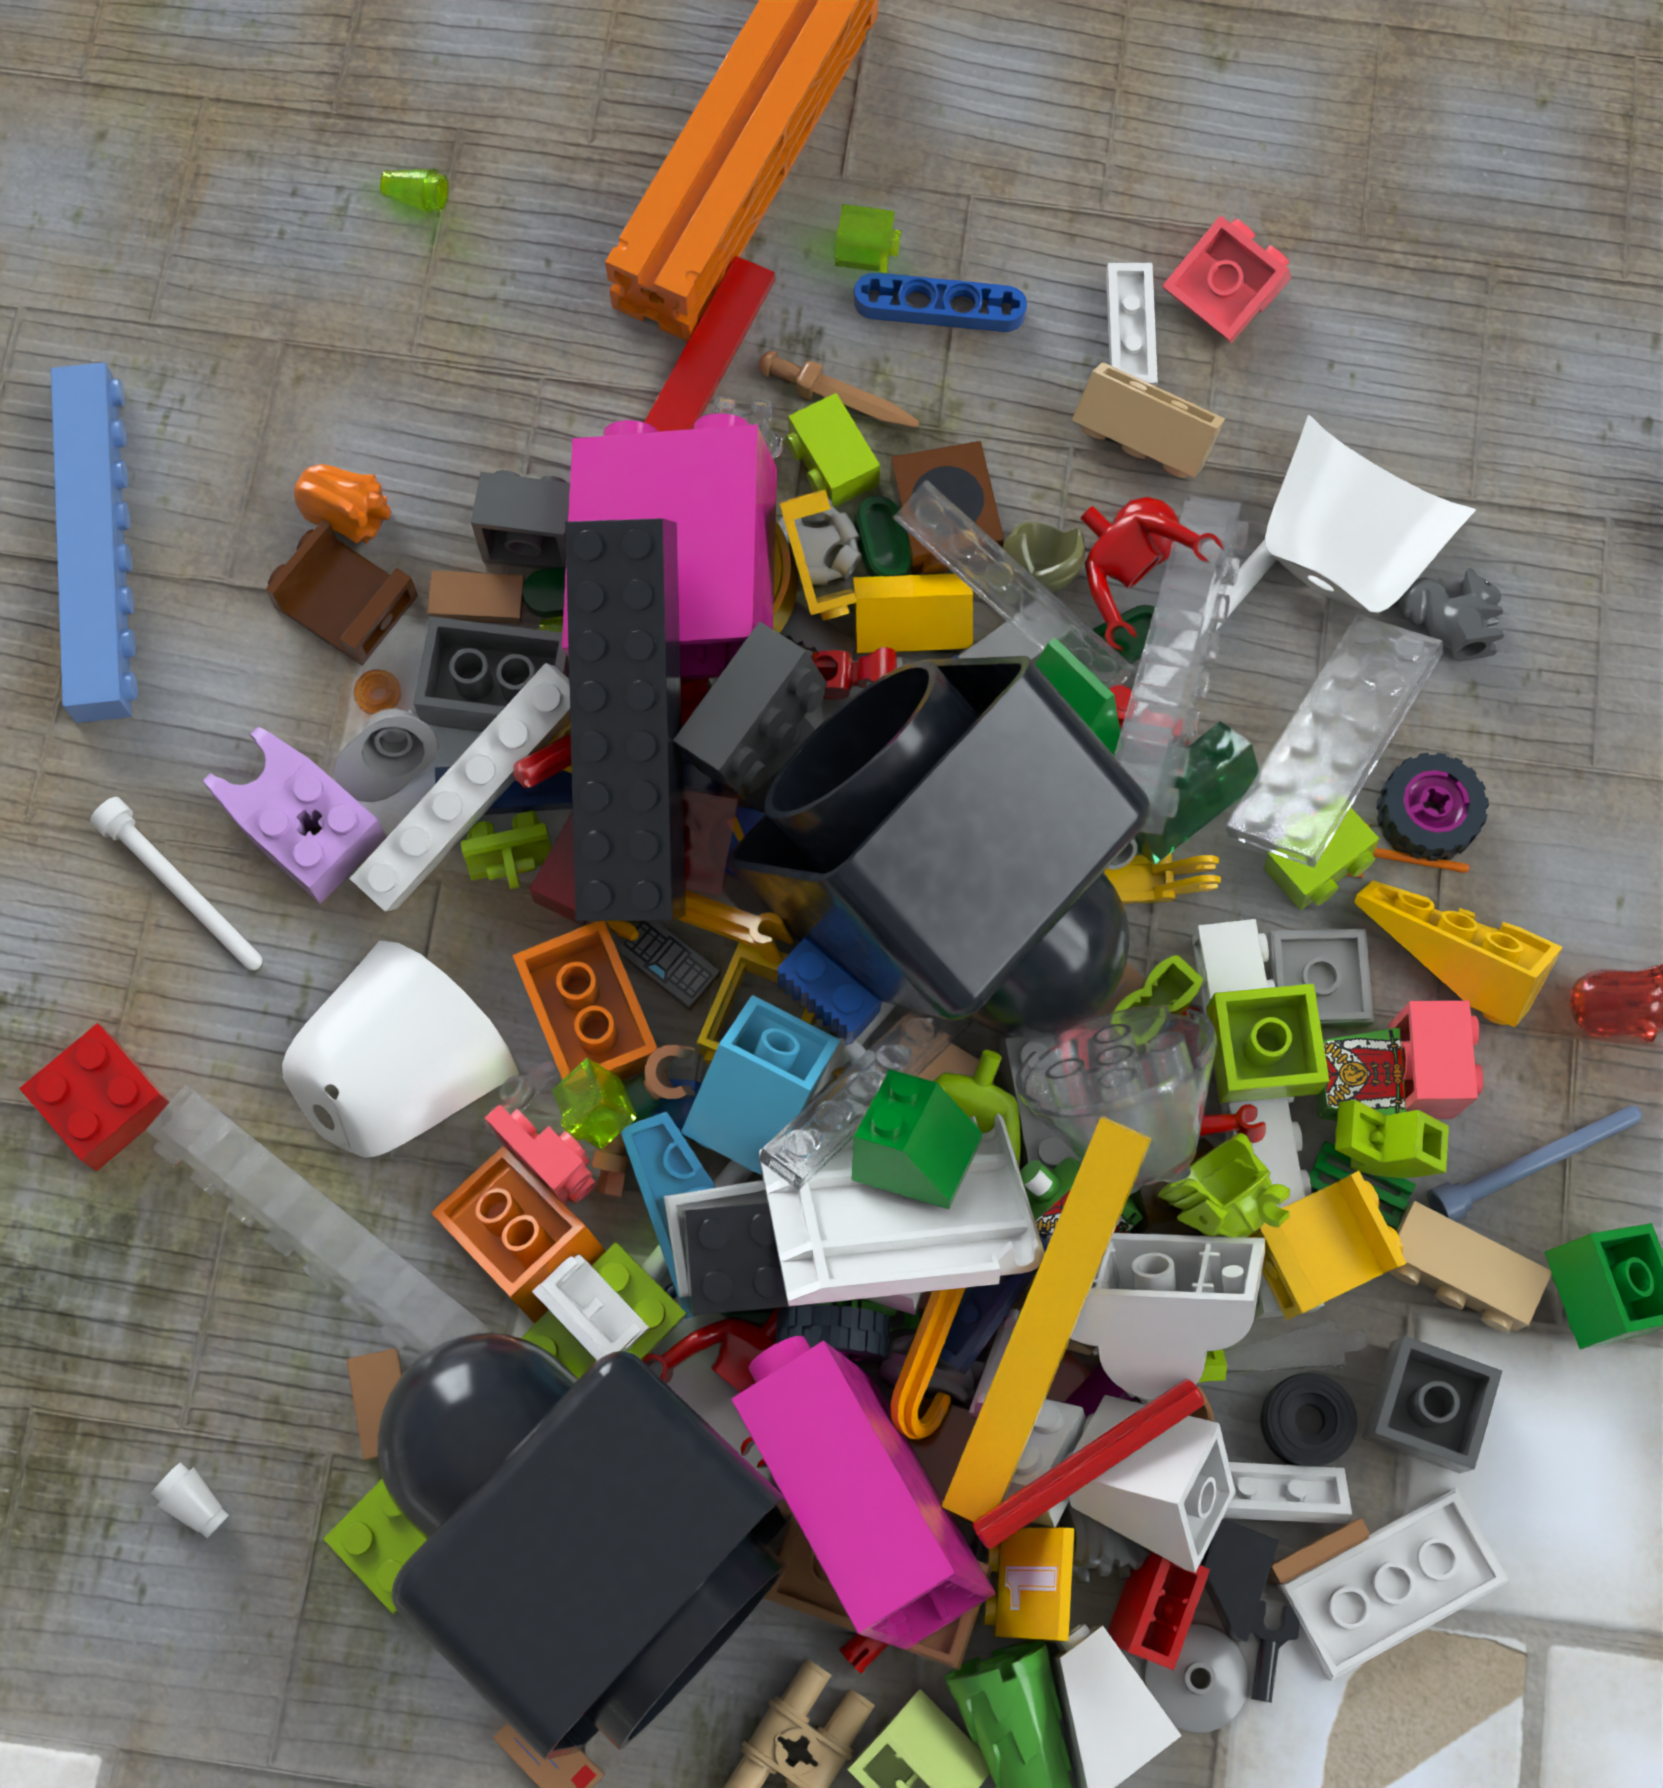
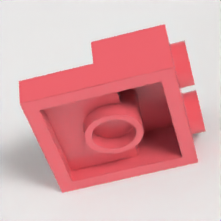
M1220 215L1162 287L1232 344L1258 311L1263 313L1292 277L1289 269L1286 267L1290 262L1280 251L1271 245L1264 250L1252 240L1256 235L1246 224L1237 218L1230 223Z
M500 1104L485 1117L496 1137L564 1205L570 1200L578 1203L596 1186L597 1182L591 1177L592 1173L586 1167L590 1163V1160L585 1155L586 1151L567 1131L558 1136L548 1126L538 1135L536 1133L537 1129L518 1109L510 1115Z

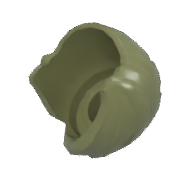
M1021 523L1004 540L1003 559L1006 572L1002 573L997 569L986 568L980 570L972 577V583L983 586L995 601L1001 603L1015 601L1025 590L1041 594L1057 592L1074 581L1084 565L1085 546L1083 533L1080 528L1063 532L1044 523Z

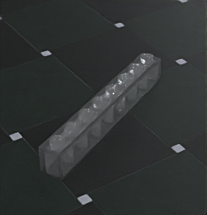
M1186 495L1179 524L1199 535L1203 533L1216 535L1223 542L1224 550L1215 541L1205 542L1202 545L1201 552L1211 563H1204L1196 557L1192 549L1173 542L1114 755L1149 799V816L1140 832L1162 835L1166 818H1174L1177 812L1179 802V789L1175 788L1177 776L1185 778L1187 773L1190 749L1185 748L1188 737H1196L1200 720V709H1195L1198 698L1205 699L1208 693L1210 671L1205 670L1208 660L1215 661L1217 658L1220 643V633L1215 632L1217 623L1226 622L1230 603V596L1225 595L1227 585L1235 586L1239 571V558H1235L1237 549L1244 550L1247 542L1249 523L1241 521V502Z
M187 1084L183 1086L146 1129L147 1132L158 1140L153 1146V1150L175 1167L181 1160L191 1166L195 1172L190 1176V1180L211 1197L218 1190L223 1192L232 1200L226 1209L248 1227L255 1220L266 1227L270 1232L264 1240L286 1258L294 1250L308 1261L302 1268V1271L323 1288H326L331 1281L346 1292L340 1299V1302L361 1319H364L369 1312L384 1323L378 1332L398 1349L402 1350L409 1343L424 1355L432 1348L460 1336L475 1333H494L489 1327Z

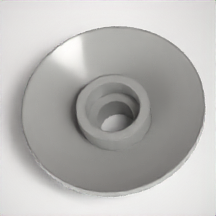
M1190 1625L1174 1671L1149 1660L1146 1661L1144 1680L1146 1687L1174 1726L1183 1731L1206 1733L1225 1726L1240 1712L1247 1697L1249 1675L1247 1664L1240 1649L1227 1635L1209 1626ZM1196 1668H1202L1208 1674V1683L1202 1689L1195 1688L1190 1681V1675Z

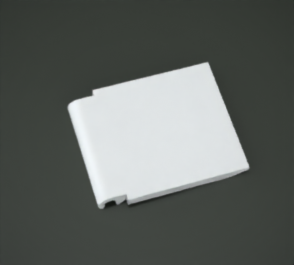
M997 1114L994 1119V1128L990 1132L983 1133L979 1148L949 1209L851 1180L853 1137L856 1132L788 1138L759 1150V1159L788 1307L999 1284L1000 1276L1021 1274L1038 1268L1045 1253L1002 1116ZM972 1116L970 1119L978 1127L975 1116Z

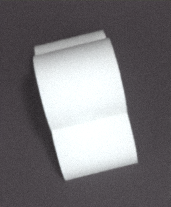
M1113 1233L1070 1339L1083 1344L1098 1346L1100 1362L1109 1378L1119 1387L1136 1396L1156 1399L1184 1379H1190L1196 1385L1204 1371L1207 1351L1220 1350L1236 1344L1246 1336L1253 1324L1265 1256V1238Z

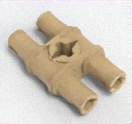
M806 1658L782 1696L779 1698L775 1695L773 1700L770 1698L768 1704L771 1706L748 1742L743 1740L741 1744L743 1747L740 1751L744 1755L723 1788H761L769 1774L776 1775L777 1772L786 1777L784 1780L788 1784L786 1788H829L846 1760L851 1761L853 1758L851 1754L854 1750L850 1746L875 1705L849 1688L824 1728L819 1726L816 1730L808 1724L810 1719L806 1716L832 1675ZM801 1735L809 1740L806 1749L817 1763L813 1764L810 1761L805 1762L798 1759L793 1765L789 1764L786 1761L788 1751L777 1738L782 1737L785 1740L789 1738L791 1741L796 1742L800 1739Z

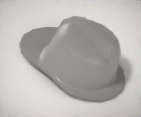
M397 708L383 709L368 719L362 732L349 742L336 757L333 769L335 782L357 801L375 802L387 799L399 792L435 760L439 749L437 735L428 724L419 720L417 712L412 708L408 710Z

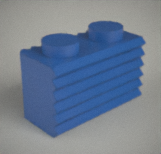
M807 936L778 966V988H785V994H792L793 1001L800 1000V1007H807L808 1013H815V1020L822 1019V1025H829L830 1032H837V1038H844L845 1045L853 1044L881 1011L882 1001Z

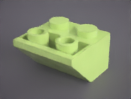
M921 1689L908 1700L847 1766V1770L865 1788H979L990 1774L979 1748Z

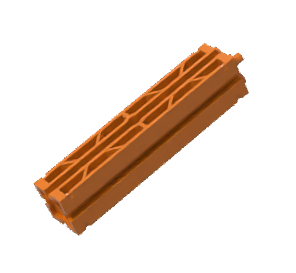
M879 0L758 1L621 233L618 246L613 247L605 260L607 279L613 282L609 289L613 309L644 322L646 317L658 322L660 330L686 342L689 341L735 255L740 257L864 42L866 31L871 29L876 21Z

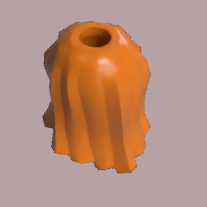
M319 464L308 467L302 472L295 484V503L305 520L318 525L324 519L331 524L334 531L348 537L356 544L360 541L367 544L371 539L373 540L383 520L388 521L391 517L392 511L390 506L387 505V496L382 495V486L377 481L375 474H358L334 466Z

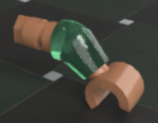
M665 1045L656 1049L647 1060L645 1076L640 1075L605 1095L599 1105L594 1123L599 1125L597 1140L602 1141L601 1149L594 1150L591 1165L594 1168L600 1169L596 1191L616 1197H622L630 1158L629 1155L625 1154L626 1147L619 1128L647 1119L662 1105V1097L666 1099H688L696 1095L691 1086L675 1087L668 1077L670 1063L676 1058L690 1059L695 1051L694 1048L684 1045Z

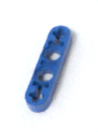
M868 273L861 276L854 287V306L863 317L875 320L1012 332L1023 324L1027 309V301L1023 292L1009 285L886 273ZM870 290L879 291L877 302L869 301ZM893 291H899L898 305H892ZM913 292H921L929 297L930 303L924 308L916 309L908 305L905 299ZM964 296L971 299L975 306L967 313H959L952 309L950 302L956 297ZM983 300H988L987 314L981 313ZM1002 303L1011 304L1010 315L1002 314Z

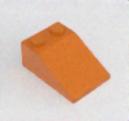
M505 1145L431 1212L534 1324L549 1309L532 1291L570 1256L575 1258L580 1254L592 1266L606 1252L590 1230Z

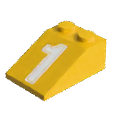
M1021 1528L995 1547L987 1550V1564L993 1567L992 1572H996V1594L984 1601L983 1623L984 1625H992V1637L1050 1642L1069 1641L1074 1528Z

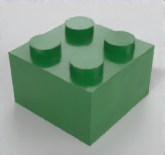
M1652 1223L1590 1233L1544 1252L1552 1273L1551 1278L1557 1286L1568 1317L1569 1328L1575 1336L1579 1350L1637 1338L1663 1329V1250Z

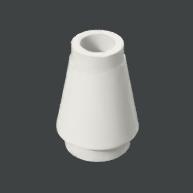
M181 1462L151 1492L159 1501L156 1507L196 1532H200L205 1538L210 1537L229 1516L222 1509L221 1504L193 1467L188 1470Z

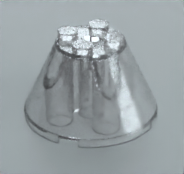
M1167 1005L1134 1007L1094 1017L1069 1031L1059 1033L1053 1036L1056 1044L1054 1047L1038 1057L1036 1051H1033L1021 1064L1016 1075V1088L1019 1097L1082 1161L1101 1117L1108 1118L1151 1137L1152 1141L1130 1194L1138 1191L1142 1186L1161 1181L1167 1183L1182 1181L1191 1174L1190 1163L1197 1152L1217 1047V1036L1212 1022L1208 1017L1196 1010L1188 1009V1016L1170 1014Z

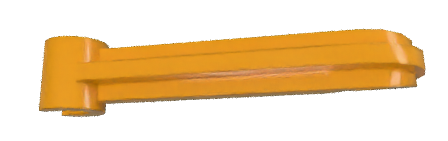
M685 890L686 916L677 918L678 920L757 948L763 958L769 962L783 961V956L774 940H782L789 944H792L794 941L778 915L767 912L757 916ZM607 921L611 930L619 936L631 941L638 938V931L628 922Z
M965 1288L932 1291L898 1377L890 1403L891 1419L895 1429L908 1438L922 1439L930 1436L940 1426L948 1410L951 1398L949 1395L939 1392L934 1397L926 1414L920 1420L918 1419L919 1405L930 1382Z

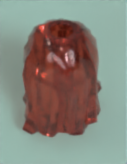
M1663 964L1640 970L1599 969L1586 973L1574 983L1571 989L1570 1008L1574 1022L1588 1035L1599 1037L1634 1036L1642 1038L1646 1042H1653L1656 1035L1663 1031Z

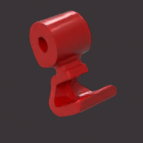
M881 647L870 655L862 656L858 659V662H853L850 653L846 651L827 650L811 654V659L827 682L824 688L825 694L823 699L828 700L845 699L849 697L852 687L866 688L867 682L873 683L882 676L897 669L896 651L888 647Z

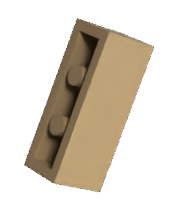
M1102 362L1092 371L1071 421L1082 425L1081 430L1093 438L1104 440L1108 437L1123 444L1121 448L1129 455L1145 459L1148 456L1163 463V469L1174 476L1186 478L1189 475L1195 478L1204 467L1225 418Z
M1416 1201L1406 1207L1400 1218V1224L1395 1230L1403 1245L1402 1255L1406 1264L1389 1271L1392 1276L1410 1285H1417L1420 1282L1436 1290L1435 1297L1451 1307L1463 1309L1465 1305L1483 1314L1481 1321L1498 1331L1509 1333L1510 1329L1517 1331L1530 1324L1552 1275L1551 1270Z

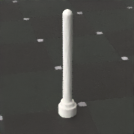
M119 797L110 798L102 803L90 818V823L103 837H111L113 840L120 839L248 970L259 969L262 965L261 955L134 827L133 811Z

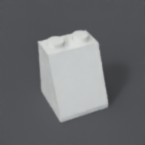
M1105 1395L1095 1414H1090L1086 1419L1083 1435L1073 1452H1069L1065 1459L1146 1405ZM1187 1416L1070 1495L1071 1507L1183 1569L1196 1572L1236 1492L1220 1424Z
M1079 1624L1069 1631V1641L1055 1642L1060 1651L1051 1657V1663L1078 1788H1115L1182 1736L1103 1626L1088 1628L1086 1624Z

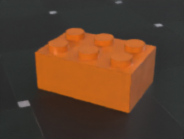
M605 921L593 922L512 955L571 1101L645 1071V1065L649 1056L658 1048Z

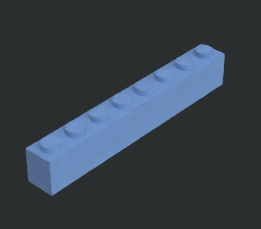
M106 362L51 368L63 708L75 723L132 717L131 700H137L138 686L134 672H130L129 657H135L136 642L132 629H128V614L134 613V599L130 586H126V572L132 571V556L129 545L124 544V530L130 529L129 509L127 503L122 500V488H128L129 478L126 464L121 460L120 447H126L127 436L123 420L119 419L118 408L125 405L124 388L120 379H114Z

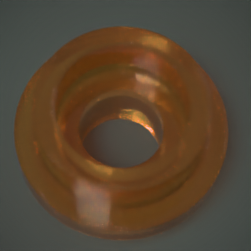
M373 669L362 674L356 681L354 698L361 710L373 715L383 709L395 708L401 698V687L397 678L392 673L386 670ZM382 688L386 690L383 698L378 700L370 698L371 693L375 689Z

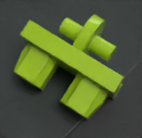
M534 811L516 814L511 819L513 830L495 833L493 823H488L487 821L475 823L467 832V840L460 841L471 881L486 877L489 880L507 877L511 890L521 888L518 874L534 871L536 866L543 865L552 848L546 823H540Z

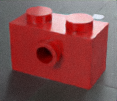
M1151 1551L1150 1556L1144 1561L1143 1566L1139 1570L1135 1571L1131 1568L1132 1577L1128 1578L1125 1582L1107 1631L1119 1648L1174 1671L1210 1569L1199 1565L1196 1572L1188 1571Z

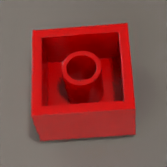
M99 1023L95 1024L19 1088L80 1161L95 1171L102 1168L173 1107V1104L120 1043Z

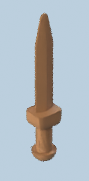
M776 351L766 352L760 358L759 368L763 375L769 377L773 374L796 384V392L803 398L811 400L814 393L825 398L837 393L844 406L883 422L915 428L919 426L917 419L892 402L824 375L823 365L808 361L801 367L779 358Z

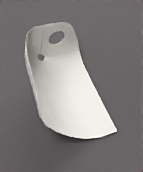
M1308 415L1267 525L1265 536L1266 549L1295 577L1308 585L1310 589L1337 602L1369 612L1380 613L1400 599L1476 510L1427 493L1396 477L1345 446Z
M378 941L347 979L309 1019L290 1044L282 1063L283 1079L316 1132L334 1145L364 1158L387 1153L405 1144L486 1093L519 1075L508 1046L490 1019L472 999L444 972L420 953L400 943ZM327 1085H334L338 1089L339 1094L336 1100L325 1092L324 1088ZM315 1104L322 1106L330 1114L334 1122V1130L326 1128L318 1120L314 1112Z

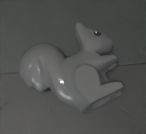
M1472 568L1466 570L1464 579L1461 582V597L1449 599L1447 592L1441 584L1432 579L1419 578L1397 601V607L1400 608L1402 616L1410 619L1414 625L1426 624L1430 635L1437 642L1447 647L1458 662L1495 655L1497 649L1493 642L1504 637L1502 630L1488 628V626L1498 624L1499 619L1496 616L1503 614L1502 607L1497 606L1501 601V593L1492 583L1478 576Z

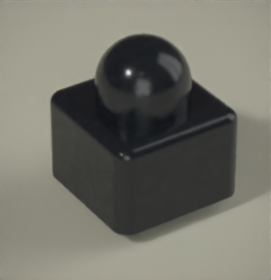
M1028 656L928 659L909 663L882 676L849 699L829 716L801 744L783 766L765 799L764 810L766 814L735 846L727 859V866L772 913H775L782 919L788 931L799 942L807 936L882 1002L949 1020L970 1017L978 1024L1008 1036L1042 1038L1069 1031L1091 1018L1109 1000L1122 978L1129 952L1128 920L1123 902L1104 871L1144 827L1149 816L1150 803L1142 788Z
M475 1333L460 1336L432 1348L417 1359L400 1377L384 1406L380 1419L377 1446L382 1479L397 1509L426 1539L399 1570L392 1588L393 1604L398 1612L544 1760L577 1753L599 1731L619 1750L627 1746L673 1701L720 1650L764 1599L787 1568V1564L768 1547L770 1542L793 1516V1512L785 1497L651 1368L631 1352L616 1351L601 1357L578 1379L554 1355L528 1340L499 1333Z

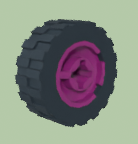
M1429 752L1421 753L1416 758L1410 757L1404 760L1401 766H1397L1382 787L1381 795L1377 800L1376 809H1378L1379 814L1377 822L1378 826H1381L1383 829L1382 835L1386 841H1390L1395 846L1394 849L1396 851L1408 853L1410 857L1416 859L1426 858L1428 861L1453 859L1457 853L1461 854L1468 848L1486 823L1488 816L1486 809L1489 807V800L1485 796L1484 791L1486 788L1483 781L1480 782L1476 776L1477 773L1471 767L1465 766L1462 760L1456 757L1454 759L1447 757L1444 753H1437L1436 755H1429ZM1428 801L1436 803L1440 810L1439 814L1437 810L1431 807L1425 808V803Z
M802 1305L783 1307L777 1313L775 1344L794 1336H804L811 1348L825 1341L854 1364H878L888 1359L890 1318L881 1312L848 1306Z

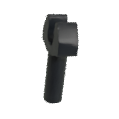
M1260 1600L1250 1631L1259 1644L1251 1699L1272 1703L1279 1648L1288 1640L1298 1639L1299 1623L1292 1606L1287 1605L1282 1609L1280 1627L1274 1632L1268 1630L1264 1624L1266 1602Z

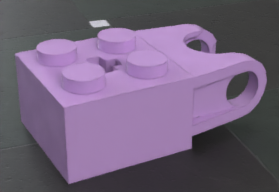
M256 727L249 735L253 738V742L264 752L266 762L262 774L255 781L245 785L231 784L225 779L214 776L212 773L208 774L202 781L251 842L321 904L387 836L379 820L312 760L268 731ZM321 827V831L316 835L310 832L315 828Z

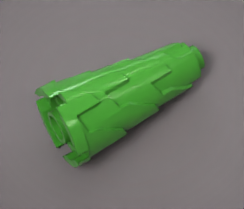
M1039 1640L1002 1647L991 1651L993 1657L980 1661L979 1656L962 1663L960 1670L953 1668L947 1672L944 1678L948 1690L955 1699L973 1743L979 1744L996 1788H1072L1068 1772L1072 1769L1059 1719L1063 1717L1050 1668V1655L1046 1643Z

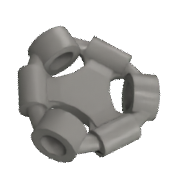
M829 498L830 510L794 520L812 585L828 586V581L838 578L848 580L856 570L862 557V553L858 551L857 541L860 538L847 513H839L832 506V501ZM782 516L778 524L784 532V535L788 543H790L784 518ZM802 520L810 524L831 522L828 527L811 528L804 526ZM843 545L844 547L836 556L832 567H827L824 563L827 555L835 546ZM797 568L799 585H802V582H801V579H800V575H799V572H798V568Z

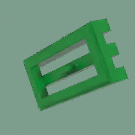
M1327 1141L1322 1144L1309 1173L1311 1192L1313 1193L1330 1186L1318 1180L1321 1173L1337 1181L1350 1175V1173L1326 1162L1329 1158L1348 1168L1351 1166V1157L1335 1150V1145ZM1360 1172L1362 1175L1399 1192L1398 1196L1371 1184L1378 1195L1379 1201L1393 1207L1390 1214L1383 1210H1380L1387 1226L1396 1230L1416 1184L1404 1178L1383 1177Z

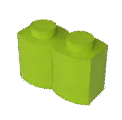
M1179 955L1163 960L1152 970L1142 989L1132 992L1118 1004L1107 1025V1039L1128 1059L1140 1056L1155 1043L1165 1025L1180 1018L1182 1013L1189 1008L1201 987L1203 978Z

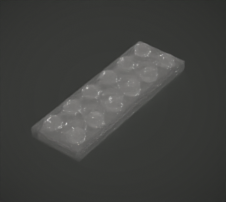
M1357 614L1227 822L1226 830L1228 837L1314 868L1444 652L1443 641Z

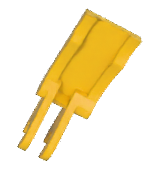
M1163 851L1153 854L1135 855L1126 866L1115 870L1107 868L1104 871L1116 888L1123 904L1171 902L1176 899V894L1211 891L1218 889V884L1221 883V877L1216 875H1199L1174 881V875L1216 869V864H1219V857L1214 855L1193 856L1172 862L1171 852Z

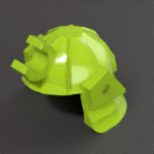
M1242 1133L1233 1136L1202 1156L1177 1175L1158 1193V1197L1169 1201L1170 1205L1182 1209L1183 1212L1177 1216L1179 1221L1198 1229L1205 1236L1247 1237L1263 1226L1264 1223L1273 1227H1279L1289 1218V1211L1283 1210L1277 1205L1280 1206L1290 1196V1189L1282 1184L1272 1185L1269 1178L1271 1172L1254 1155L1252 1143Z

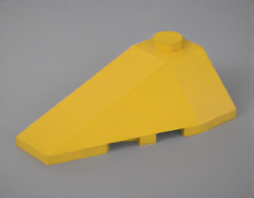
M1374 880L1363 888L1354 900V903L1463 1001L1470 1000L1471 1007L1481 1011L1483 1016L1489 1021L1500 1025L1508 1024L1516 1027L1528 1013L1563 948L1521 927L1502 922L1500 929L1477 923L1474 920L1475 912L1459 908L1458 912L1434 909V903L1427 897Z

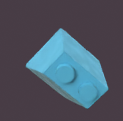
M752 995L719 1043L681 1134L695 1140L705 1148L712 1149L732 1159L747 1170L762 1175L759 1150L793 1137L840 1039Z

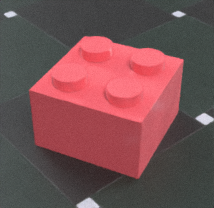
M1470 1000L1409 1001L1388 1024V1029L1400 1028L1406 1112L1420 1110L1435 1119H1454L1478 1099L1477 1094H1481L1483 1090V1071L1480 1064H1475L1473 1047L1479 1041L1478 1019L1476 1016H1471Z

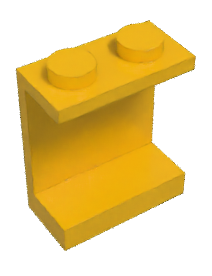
M823 489L779 502L810 614L820 613L822 621L848 614L849 609L847 605L857 602L851 588L816 598L794 522L795 519L830 510L831 507L826 490Z
M1360 1171L1350 1174L1324 1189L1281 1208L1289 1211V1218L1281 1226L1273 1227L1264 1223L1254 1233L1247 1236L1249 1238H1265V1256L1262 1273L1286 1320L1406 1264L1402 1255L1403 1245L1401 1239L1392 1227L1387 1226L1378 1208V1195L1374 1187L1363 1179Z

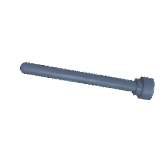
M1627 1106L1465 1185L1458 1182L1453 1185L1449 1182L1441 1184L1427 1193L1430 1207L1443 1216L1458 1222L1466 1218L1467 1211L1472 1209V1203L1638 1124L1642 1119V1112L1636 1106Z

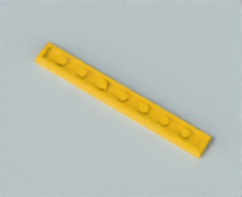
M1101 1117L1099 1119L941 1507L974 1522L1004 1501L1152 1141L1151 1137L1108 1118Z

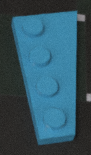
M666 1111L621 1127L619 1130L681 1307L688 1313L685 1318L689 1319L697 1315H692L689 1311L688 1296L679 1297L664 1196L716 1188V1186Z

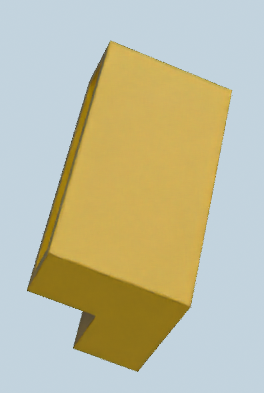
M968 573L853 577V592L857 601L854 603L857 653H873L881 647L892 648L896 652L969 649L973 646V592Z

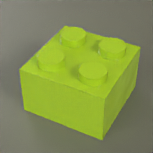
M1314 984L1227 991L1213 994L1206 1006L1220 1104L1316 1095L1328 1084L1329 1076Z

